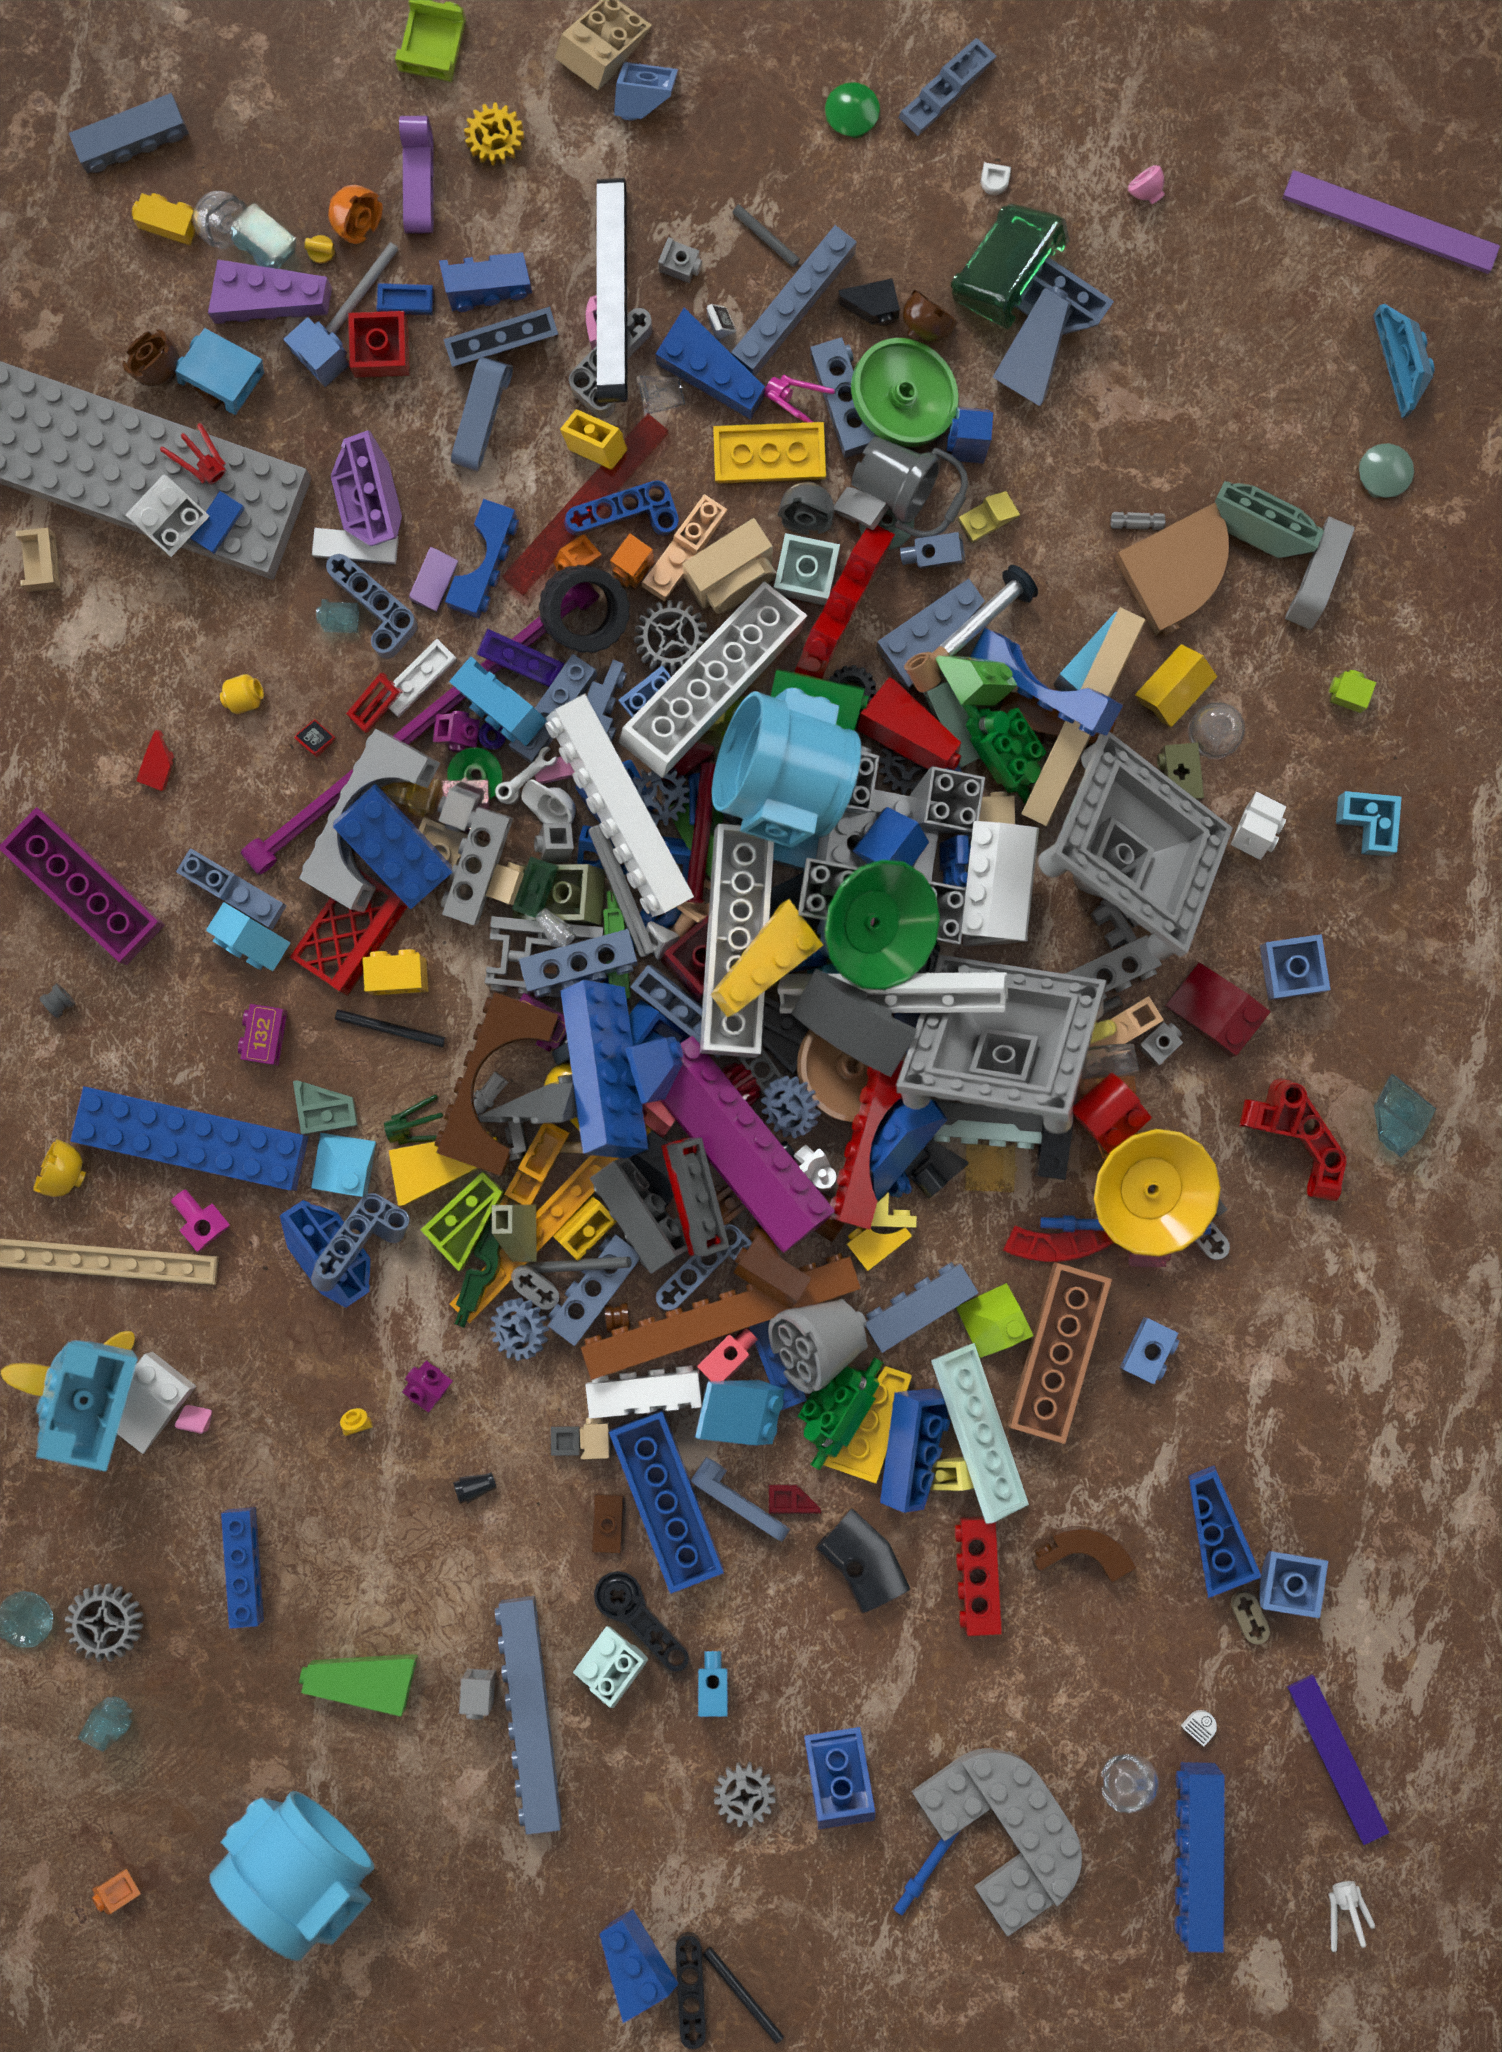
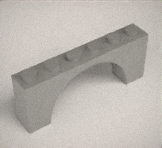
M375 729L373 734L367 739L366 748L360 759L355 763L348 783L342 788L340 799L335 808L330 812L328 822L322 834L317 837L315 848L309 859L305 861L299 879L349 909L364 912L376 887L368 882L359 871L352 855L351 846L333 828L334 820L374 784L382 788L392 783L411 782L428 788L440 763L392 735Z

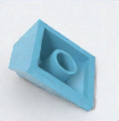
M320 1133L311 1188L360 1197L367 1195L376 1141Z

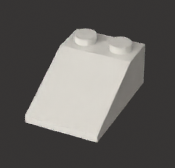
M154 1352L144 1354L135 1366L117 1434L144 1454L197 1386Z

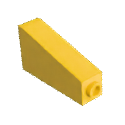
M435 1142L389 1150L398 1206L408 1205L479 1168L436 1153L438 1147L434 1146Z

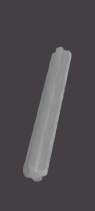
M599 824L589 829V834L637 953L640 957L649 955L654 952V948L621 866L614 855L611 841L604 836Z

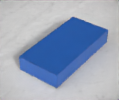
M378 283L377 312L404 311L405 314L433 315L434 287L433 285Z
M219 491L206 511L209 517L190 536V539L215 554L245 507Z

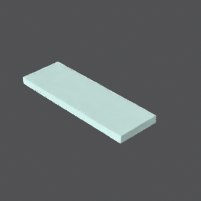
M975 1344L963 1346L931 1360L986 1524L994 1523L1028 1506L1029 1503Z

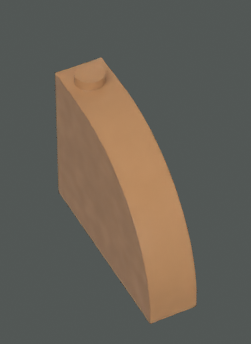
M1213 503L1117 553L1115 561L1155 636L1161 633L1168 636L1179 630V624L1197 613L1217 589L1226 569L1229 552V537L1225 519L1221 517L1216 503Z

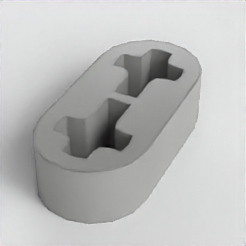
M521 1265L513 1270L511 1281L514 1288L520 1294L531 1300L532 1303L541 1309L548 1310L557 1305L559 1293L553 1283L528 1265ZM529 1274L528 1277L533 1285L530 1286L526 1282L521 1283L519 1277L521 1275L526 1277ZM541 1289L545 1293L549 1292L552 1297L549 1300L547 1298L542 1300L537 1290Z

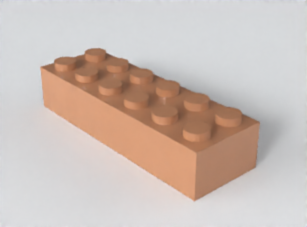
M1056 1262L1053 1263L1007 1423L1010 1428L1063 1444L1066 1443L1112 1279Z

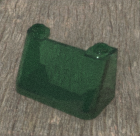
M1014 203L1003 206L998 212L996 222L963 270L953 277L950 287L952 288L954 301L1009 330L1016 320V317L1011 314L1016 304L1018 306L1021 304V294L1048 254L1054 256L1056 249L1062 252L1069 243L1066 220L1054 213Z

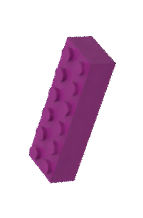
M38 807L0 844V851L119 963L128 965L165 926L155 914L51 816Z

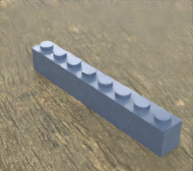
M535 1596L505 1599L500 1601L499 1608H495L496 1625H501L502 1636L498 1637L499 1652L500 1654H505L506 1665H502L503 1683L508 1682L509 1694H505L506 1710L512 1712L513 1722L508 1724L510 1740H515L516 1751H512V1763L514 1769L518 1768L520 1779L515 1780L517 1798L522 1797L523 1808L519 1809L520 1826H525L526 1835L559 1831L562 1826L536 1599Z

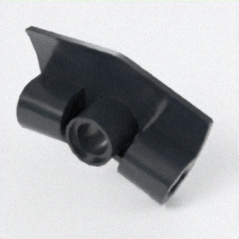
M852 1508L837 1526L830 1530L815 1547L827 1561L843 1574L861 1613L873 1610L910 1590V1586L889 1542ZM853 1561H857L863 1566L862 1571L857 1575H851L847 1572L848 1564Z

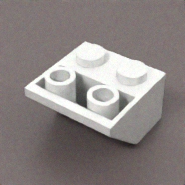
M164 474L125 515L170 557L209 517L201 507Z

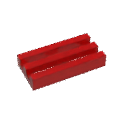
M380 673L346 713L365 733L375 726L403 693L400 688L395 686L392 680L389 681L387 679L388 676L385 673ZM383 683L385 685L384 688L358 717L356 713ZM391 691L392 693L390 694V696L384 701V703L378 708V710L365 724L364 720L382 701V699L387 695V693Z

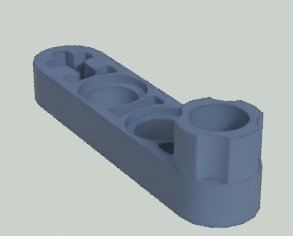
M705 1457L692 1477L691 1482L777 1540L783 1542L790 1528L720 1482L727 1470L716 1461Z

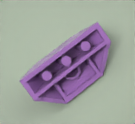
M365 431L343 439L342 449L331 474L343 529L369 546H375L396 539L402 514L389 462L371 431Z

